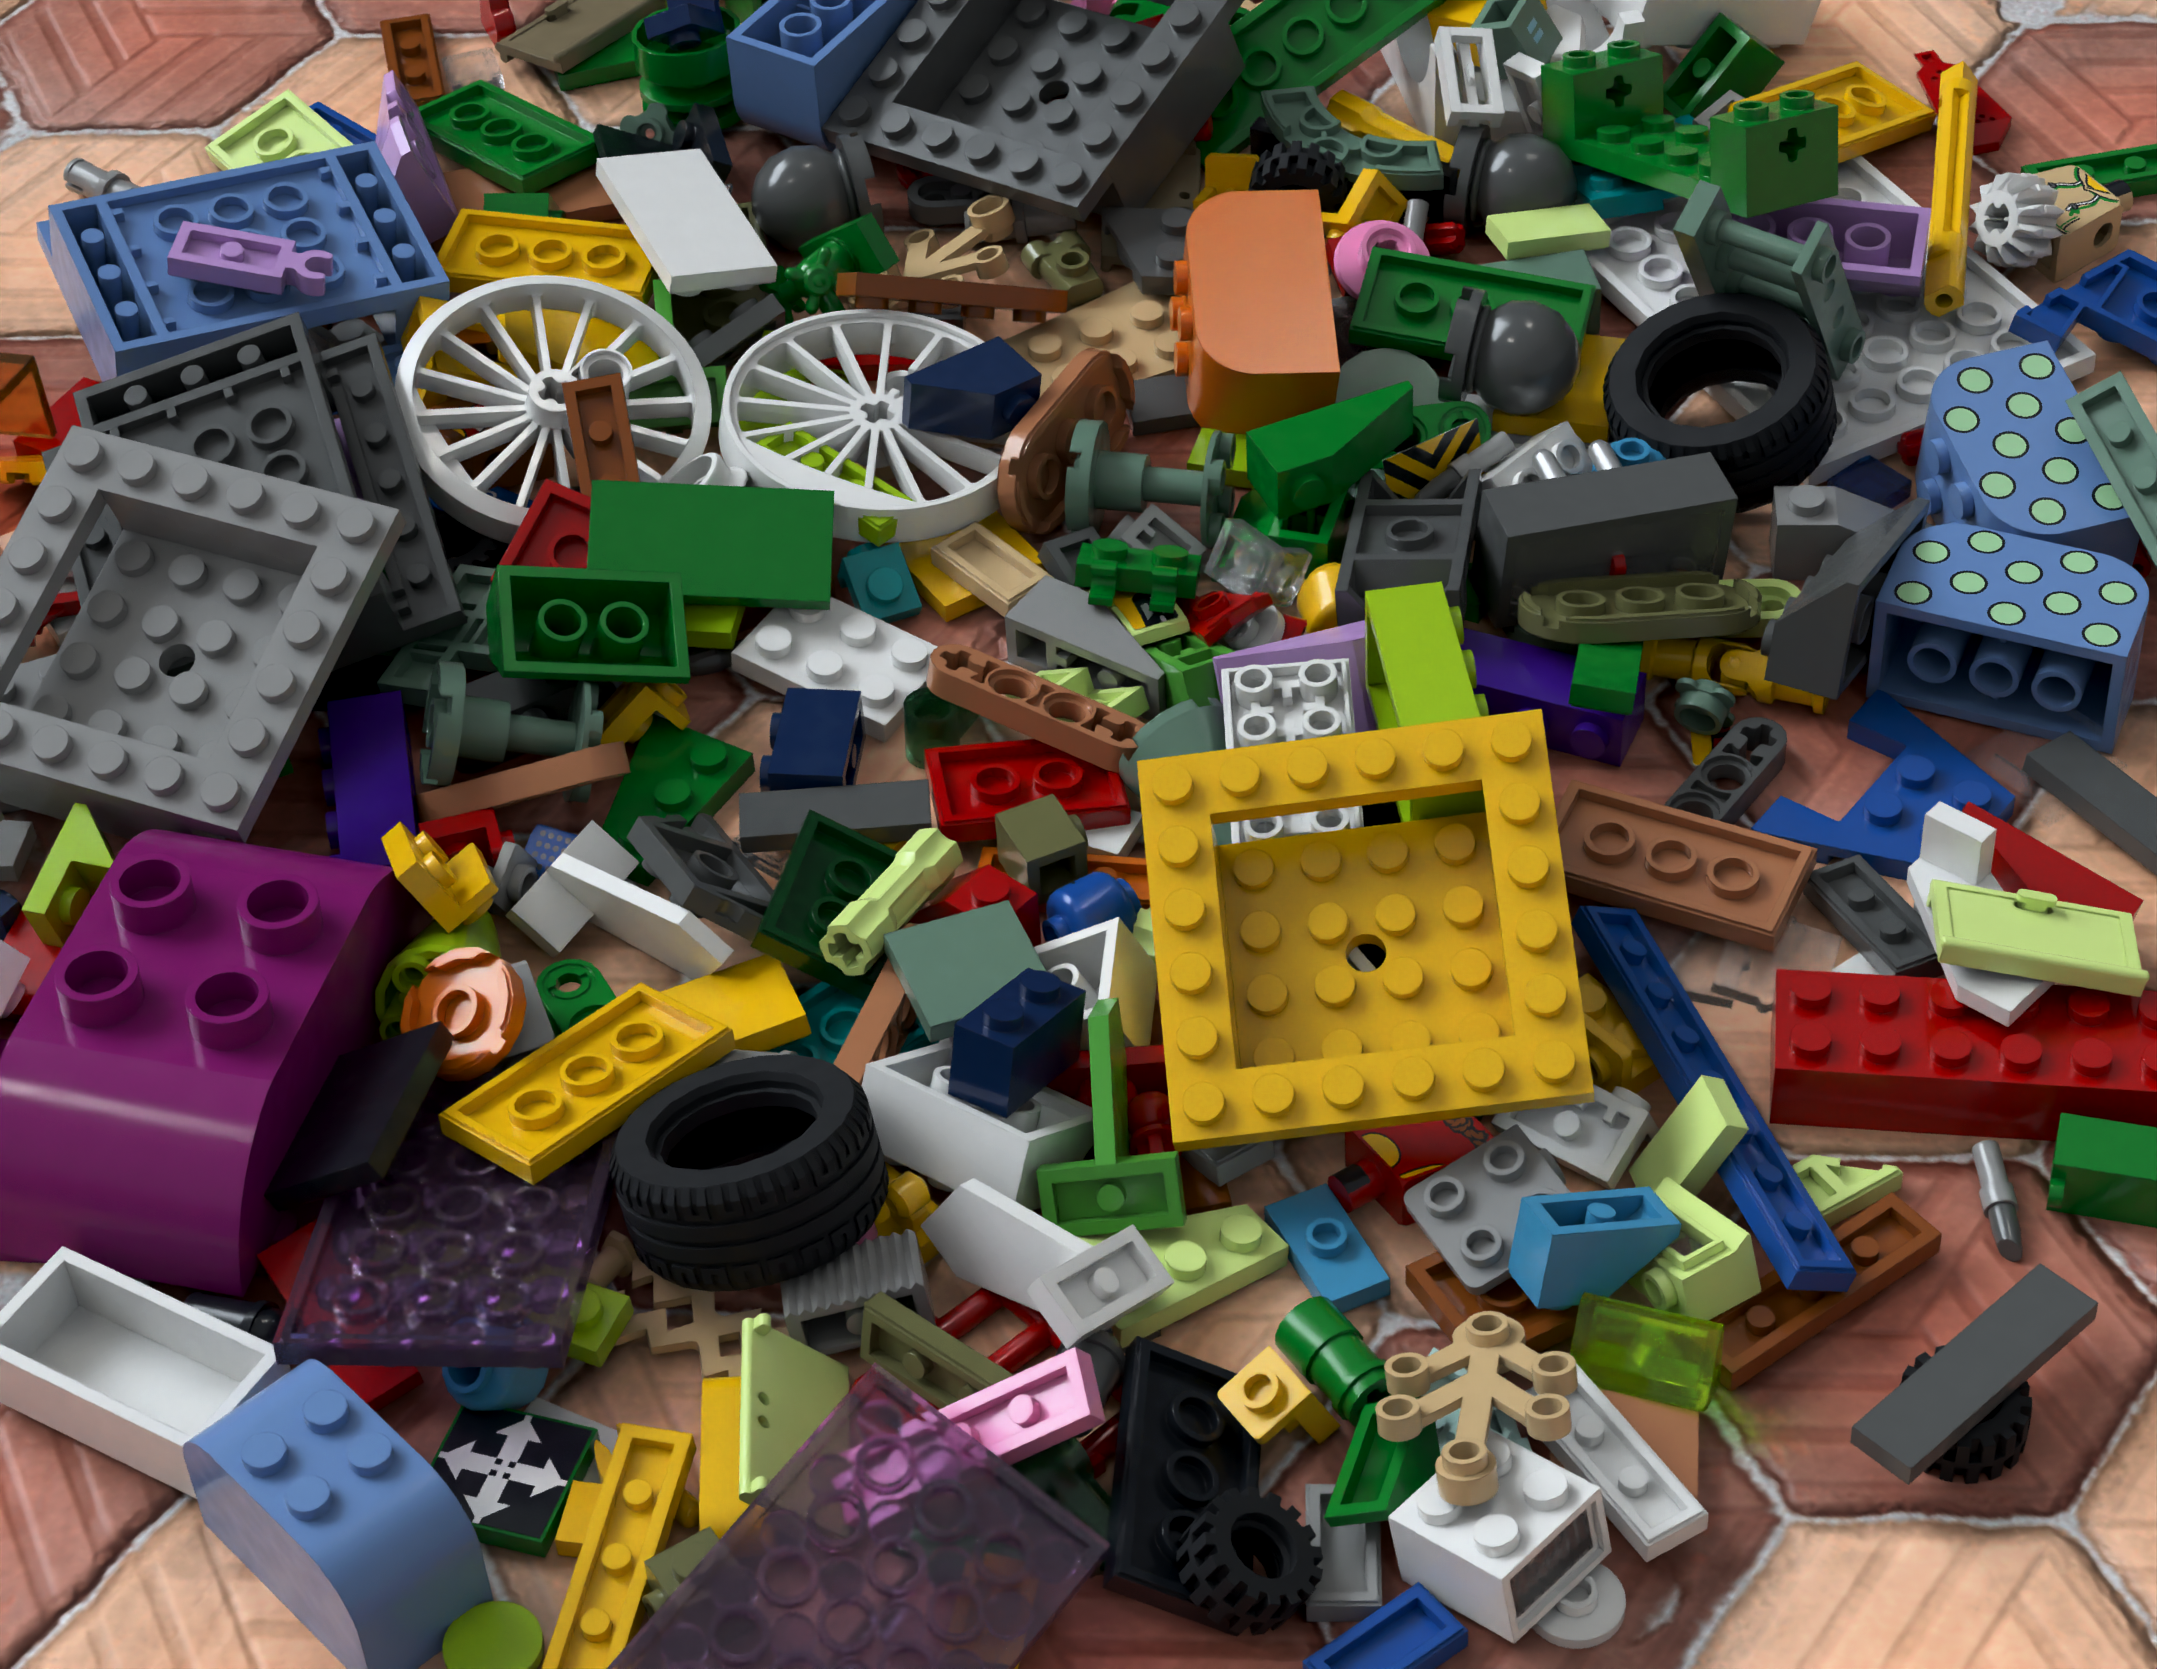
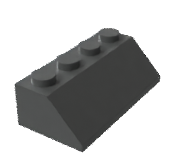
M1920 497L1914 499L1848 537L1834 555L1827 554L1817 575H1809L1798 597H1790L1779 619H1771L1766 626L1760 649L1761 655L1768 657L1764 680L1834 700L1839 698L1870 658L1876 599L1903 542L1914 533L1925 529L1930 500Z

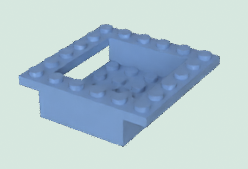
M375 141L49 205V220L36 222L38 241L102 382L299 312L307 329L373 315L388 345L382 348L395 387L396 374L403 355L400 339L419 296L450 301V280ZM188 221L296 241L297 253L309 250L329 252L333 255L332 276H325L326 292L324 296H309L300 292L296 286L286 285L282 295L168 275L167 257L182 222Z

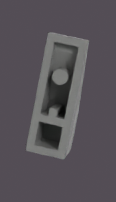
M1774 486L1769 537L1772 578L1806 580L1809 575L1816 576L1827 554L1834 555L1848 537L1895 510L1836 486ZM1926 522V524H1925V528L1934 526V525L1929 524V523H1927V522Z
M1045 575L1004 616L1008 662L1034 673L1041 670L1088 667L1094 689L1143 686L1150 709L1139 717L1150 721L1159 713L1165 711V672L1106 606L1088 604L1089 592Z

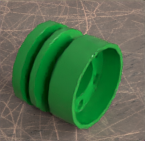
M720 6L725 33L702 41L698 47L683 51H673L669 45L648 40L644 18L639 20L632 30V45L636 70L642 76L639 82L643 112L647 110L648 105L651 103L663 104L668 109V117L676 129L681 120L686 121L694 102L714 108L721 130L739 122L741 119L734 106L726 36L740 25L739 17L731 10ZM668 8L655 11L644 18L666 11Z

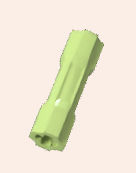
M938 828L919 829L897 852L893 863L856 901H851L827 926V934L819 941L826 962L834 964L847 976L864 975L885 953L884 934L902 929L927 901L933 900L955 876V869L963 862L957 841L945 837Z

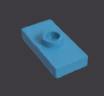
M1327 1183L1264 1206L1265 1222L1289 1245L1288 1259L1312 1297H1327L1341 1313L1390 1295V1278Z

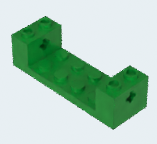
M1612 41L1607 44V50L1596 53L1590 50L1568 51L1563 53V60L1541 65L1543 138L1557 143L1570 160L1690 199L1699 180H1703L1720 186L1730 213L1744 218L1838 195V105L1815 99L1814 92L1785 91L1779 94L1778 101L1770 103L1763 101L1736 103L1733 105L1732 112L1710 117L1709 133L1707 126L1697 124L1682 125L1675 122L1674 116L1664 114L1663 54L1640 48L1639 41Z

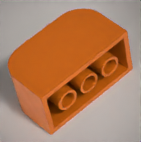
M1319 189L1231 191L1207 199L1194 210L1189 218L1183 260L1174 261L1173 267L1174 294L1179 295V297H1170L1171 331H1178L1179 341H1182L1175 342L1174 371L1176 377L1185 376L1187 402L1192 416L1201 427L1234 434H1246L1247 431L1335 404L1340 377V365Z

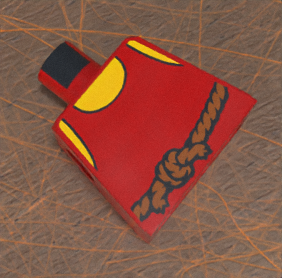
M1474 1116L1345 1132L1346 1168L1329 1176L1328 1186L1346 1213H1351L1375 1199L1399 1225L1408 1226L1416 1222L1407 1211L1404 1202V1195L1407 1190L1491 1140L1494 1136Z

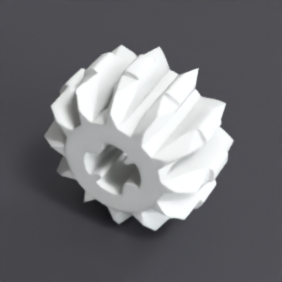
M2011 172L1996 174L1993 183L1980 186L1981 202L1969 205L1976 213L1975 222L1968 227V230L1978 235L1974 244V250L1986 255L1987 262L2001 267L2027 268L2029 266H2036L2038 258L2052 255L2050 240L2063 235L2056 227L2057 219L2065 212L2054 206L2058 190L2046 185L2045 178H2040L2036 174Z

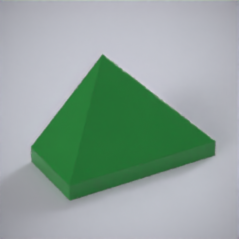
M1378 1402L1364 1404L1324 1515V1519L1329 1526L1338 1527L1386 1521L1392 1512L1436 1474L1435 1463L1441 1455L1436 1422L1423 1427L1421 1433L1411 1440L1392 1442L1383 1439L1378 1433L1375 1411Z

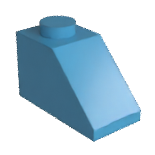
M1650 1186L1522 1197L1508 1263V1272L1537 1309L1565 1310L1575 1305L1603 1303L1678 1238L1682 1224Z

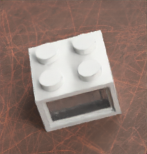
M1489 1429L1486 1446L1487 1450L1491 1451L1496 1458L1499 1482L1498 1492L1493 1498L1474 1506L1450 1504L1440 1497L1437 1476L1434 1474L1388 1516L1402 1581L1411 1586L1420 1582L1439 1602L1515 1644L1612 1552L1600 1487Z

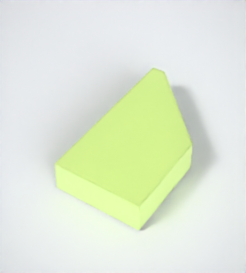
M1813 1154L1792 1165L1829 1228L1874 1204L1889 1193H1894L1901 1189L1903 1172L1897 1166L1883 1164L1880 1170L1840 1165L1841 1158Z

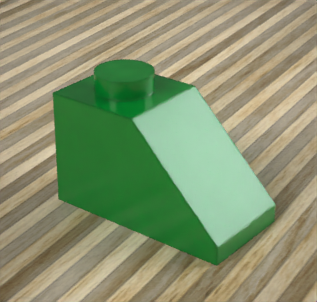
M1720 12L1663 84L1664 107L1676 118L1687 114L1696 118L1729 90L1744 98L1760 94L1785 62L1754 35Z

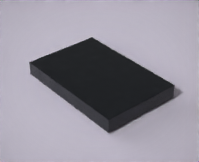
M438 1021L338 1056L264 1193V1197L278 1212L293 1209L383 1180L453 1044L452 1042L455 1037L445 1025Z

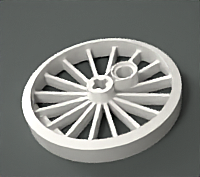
M532 275L507 278L481 285L453 298L436 310L418 328L407 344L398 366L395 390L428 496L447 514L463 525L482 535L510 544L529 510L526 507L548 443L552 444L557 482L570 488L564 446L574 460L575 457L562 383L621 373L630 420L688 417L691 420V434L688 439L631 424L635 447L678 458L663 476L637 459L641 482L665 483L683 466L704 453L712 419L711 396L704 370L696 354L678 330L658 312L636 298L609 286L584 279L554 275ZM542 309L563 310L581 314L562 370L551 369ZM521 310L531 312L540 368L538 374H535L496 317L497 315ZM591 318L604 320L625 330L607 349L593 350L575 365ZM475 323L482 324L517 377L455 335ZM637 341H642L661 359L632 370V365L624 354ZM442 350L495 387L424 367L435 352ZM671 375L678 380L685 395L681 397L629 399L630 392ZM416 388L480 404L484 407L426 409ZM492 427L451 445L446 443L439 431L444 429ZM513 441L474 480L470 478L460 464L461 461ZM537 441L516 505L486 494L485 492Z
M853 309L828 312L797 320L778 328L752 345L737 361L727 379L723 394L718 437L720 451L728 467L736 466L747 471L748 480L745 487L834 491V538L870 542L859 535L858 517L863 518V515L894 517L893 519H898L895 536L885 543H900L926 540L959 531L975 521L983 520L998 510L1000 505L997 492V476L1001 455L968 442L1005 445L1011 432L993 440L908 429L902 423L905 377L980 345L984 341L952 324L919 314L883 309ZM854 355H881L875 394L872 393ZM889 356L915 360L908 368V371L898 370L887 373ZM837 357L850 385L819 360ZM795 368L814 385L784 373ZM762 390L788 401L753 397ZM739 421L782 425L744 432L740 429ZM801 430L817 438V440L786 456L756 443L766 436L783 433L784 442L793 441L794 432ZM824 445L839 452L825 472L800 463L802 456L810 452L819 453V448ZM846 458L867 467L864 486L838 478L842 473L843 462ZM905 458L951 495L931 501L925 500ZM941 458L984 473L987 476L976 483H971ZM890 466L902 493L914 501L873 490L876 468Z

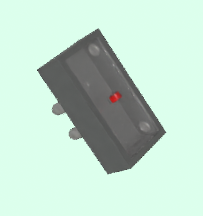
M1598 439L1589 445L1588 453L1597 471L1566 476L1555 455L1547 449H1539L1532 457V465L1540 478L1539 481L1482 490L1470 583L1494 628L1499 629L1519 625L1517 620L1519 596L1524 591L1531 594L1532 586L1547 580L1676 571L1712 572L1713 575H1719V580H1723L1738 497L1711 452L1622 466L1611 445L1604 440Z

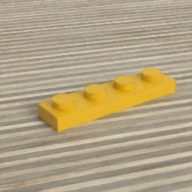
M622 1423L542 1669L628 1668L646 1611L642 1597L650 1593L644 1561L661 1553L666 1548L697 1449L693 1434Z

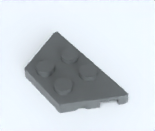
M1102 207V230L1105 235L1112 234L1117 242V254L1125 267L1132 270L1133 280L1142 294L1175 295L1173 284L1174 261L1183 260L1187 224L1194 210H1188L1183 207L1169 209Z
M700 813L695 818L691 827H684L687 820L679 814L666 815L665 818L639 816L626 838L644 859L642 861L643 868L649 874L661 880L671 892L669 900L691 911L697 918L704 917L752 942L774 890L711 815Z

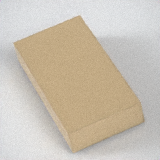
M977 521L931 548L932 564L1003 617L1045 575L1054 578Z

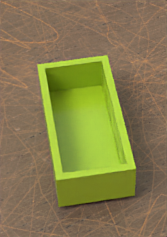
M1442 581L1365 591V686L1377 730L1489 716L1485 695H1474L1473 689L1477 685V676L1472 650H1461L1460 647L1464 643V628L1459 606L1449 607ZM1483 790L1396 801L1401 822L1485 812Z

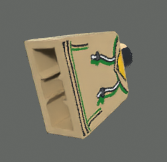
M2074 165L2035 173L2038 177L2045 178L2046 185L2058 190L2054 206L2065 212L2056 222L2057 229L2063 235L2050 240L2052 255L2038 258L2037 264L2034 267L2050 281L2056 283L2111 252L2118 244L2122 213L2129 211L2133 206V195L2126 182L2117 179L2101 185L2079 166Z

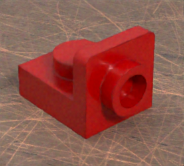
M493 807L418 823L420 832L424 830L434 839L447 855L448 861L468 844L474 843L482 852L487 865L494 868L504 842L515 843L512 829L499 831Z

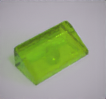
M1584 1292L1580 1298L1570 1355L1575 1358L1576 1364L1598 1388L1704 1412L1708 1409L1720 1384L1724 1324Z

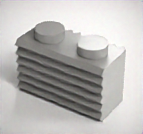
M906 1229L902 1235L892 1232L890 1236L879 1235L872 1241L865 1238L861 1245L855 1244L831 1262L804 1275L780 1282L784 1319L790 1337L826 1356L861 1347L864 1302L880 1291L936 1325L926 1268L916 1233L910 1229Z

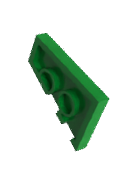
M652 714L653 721L649 729L640 738L629 764L631 773L624 775L602 827L605 832L640 862L627 878L647 887L656 878L643 868L642 861L644 859L626 838L638 817L657 816L665 818L666 815L679 814L687 820L684 827H691L695 818L700 813L713 817L755 772L753 753L687 727L682 731L669 720Z

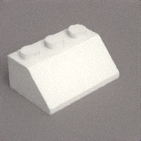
M950 1041L940 1042L866 1064L861 1086L869 1102L885 1162L894 1166H907L927 1176L928 1183L937 1189L953 1192L959 1185L975 1178L1032 1211L1041 1208L1036 1174L1039 1166L1042 1164L1082 1161L1094 1145L1092 1107L1049 1087H1044L1008 1118L949 1095L953 1043Z

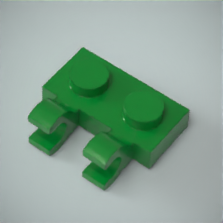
M1097 539L1092 544L1082 543L1076 562L1074 586L1091 588L1088 597L1089 605L1113 607L1116 591L1151 594L1149 611L1173 614L1177 597L1195 599L1200 579L1202 555L1188 554L1185 548L1175 545H1159L1152 550L1128 548L1127 543L1117 539Z

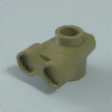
M1067 230L1058 235L1053 242L1046 243L1041 240H1035L1023 248L1021 261L1034 278H1043L1052 289L1068 291L1067 312L1101 297L1103 293V282L1089 260L1091 249L1078 232Z

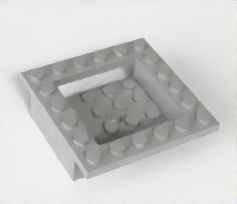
M72 425L0 556V700L106 503L123 527V531L28 708L25 709L0 702V802L65 821L75 802L86 804L103 832L127 839H132L139 833L149 829H160L222 840L229 838L245 843L406 521L400 509ZM183 657L195 658L194 664L189 671L180 673L175 677L167 676L169 667L176 660Z

